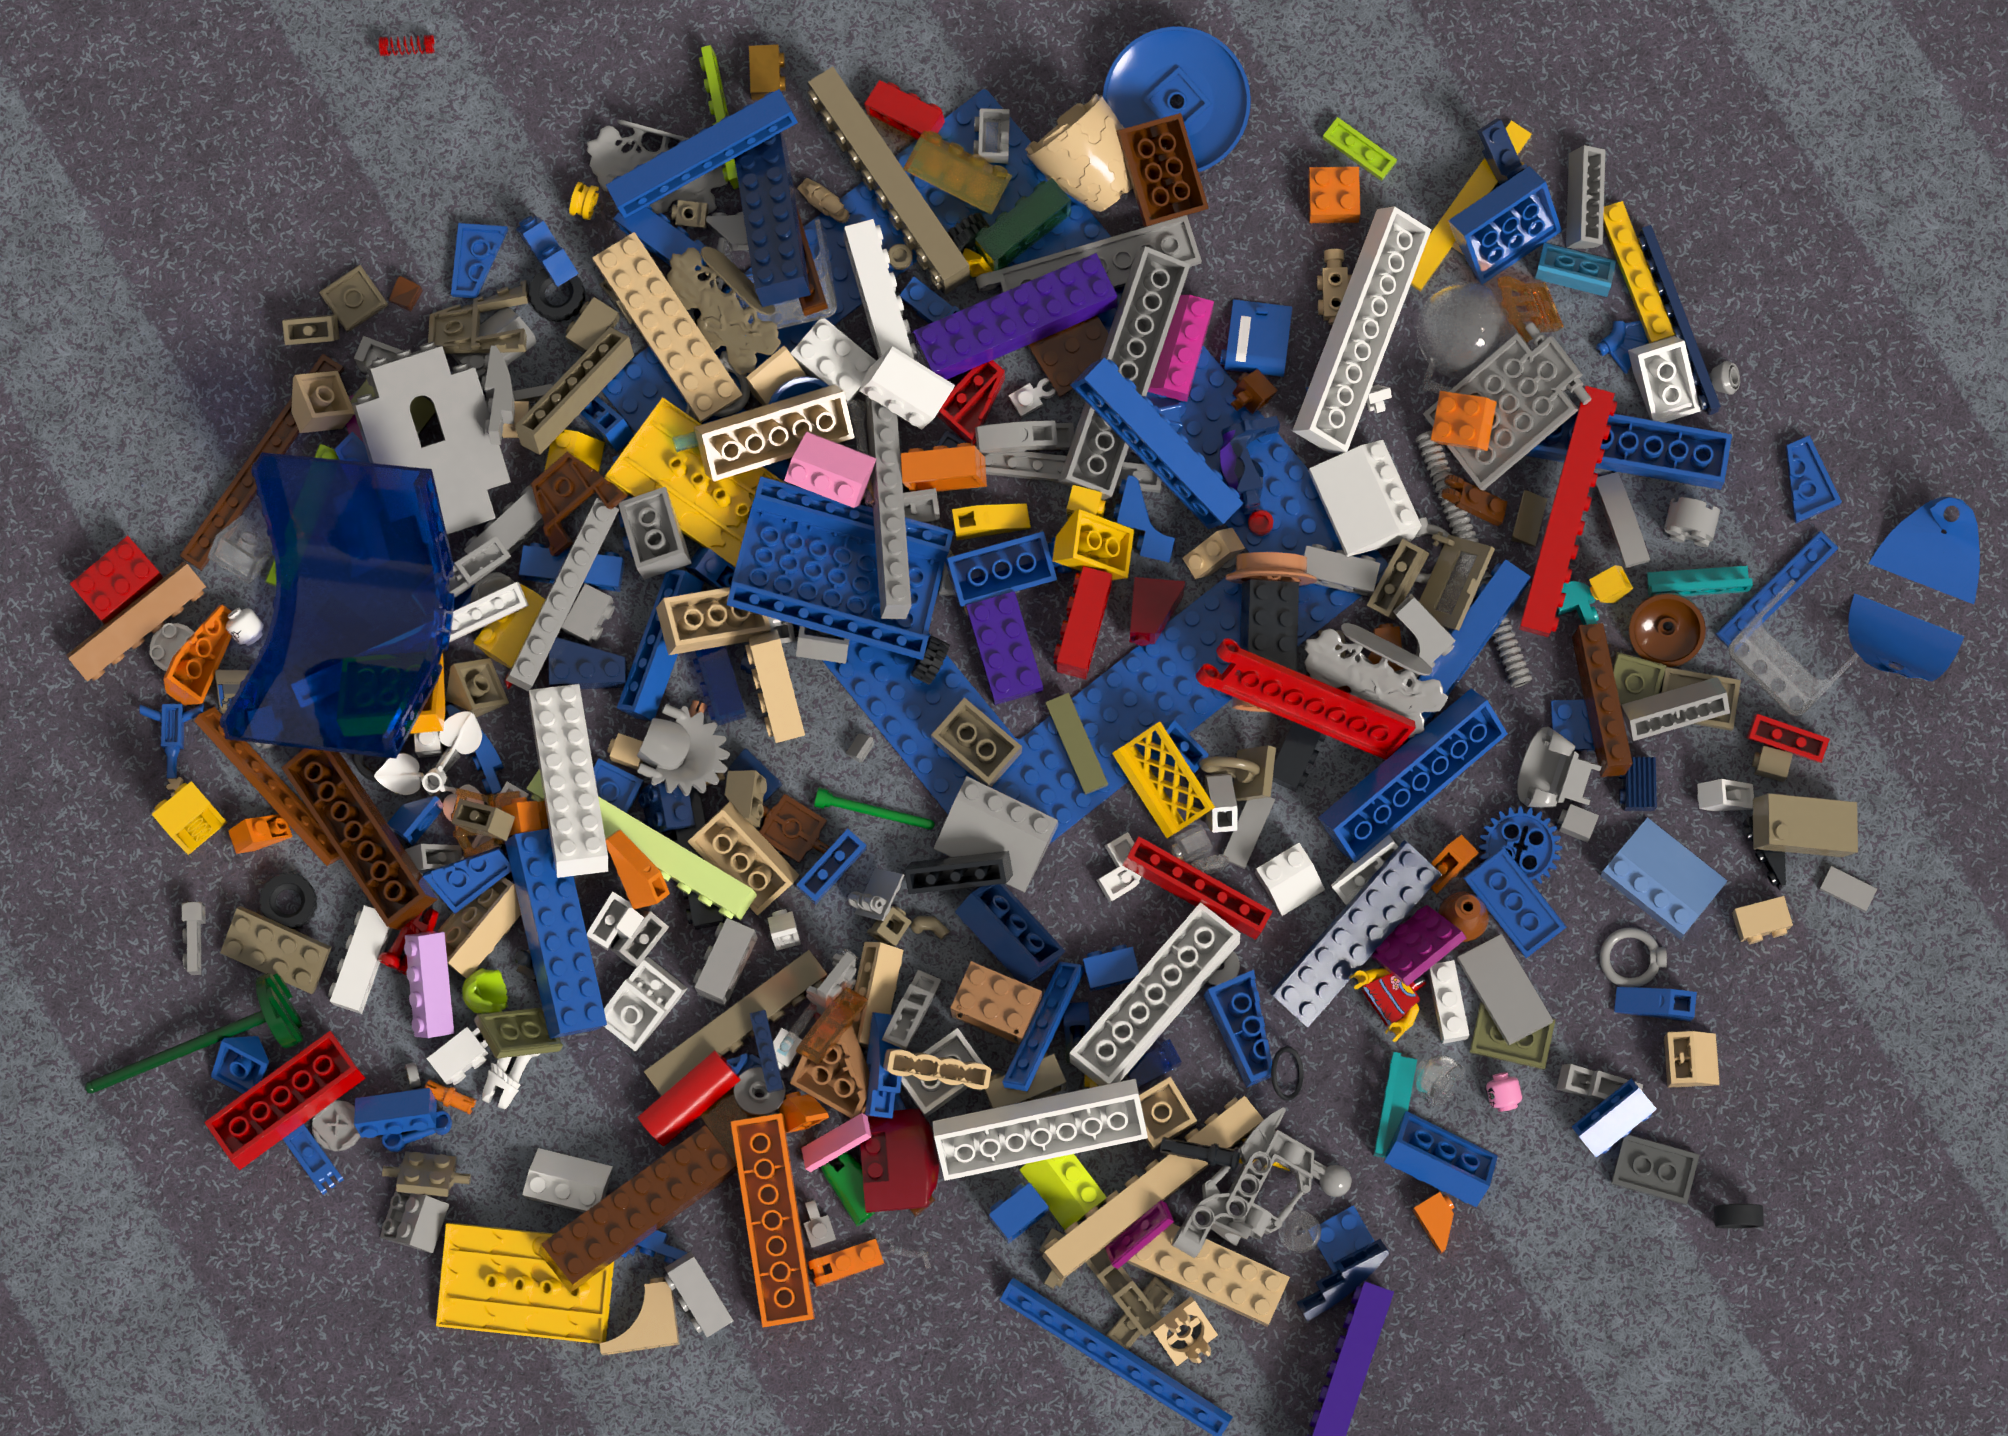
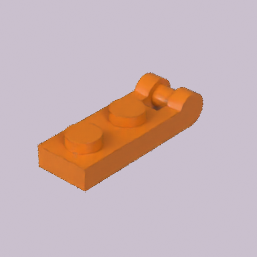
M876 1239L808 1262L810 1270L813 1269L815 1275L813 1280L816 1287L884 1264ZM830 1264L833 1273L825 1275L823 1266Z

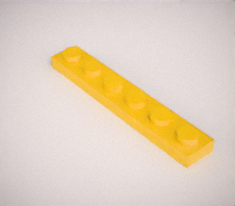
M1623 201L1605 206L1603 226L1649 343L1674 336L1673 328Z

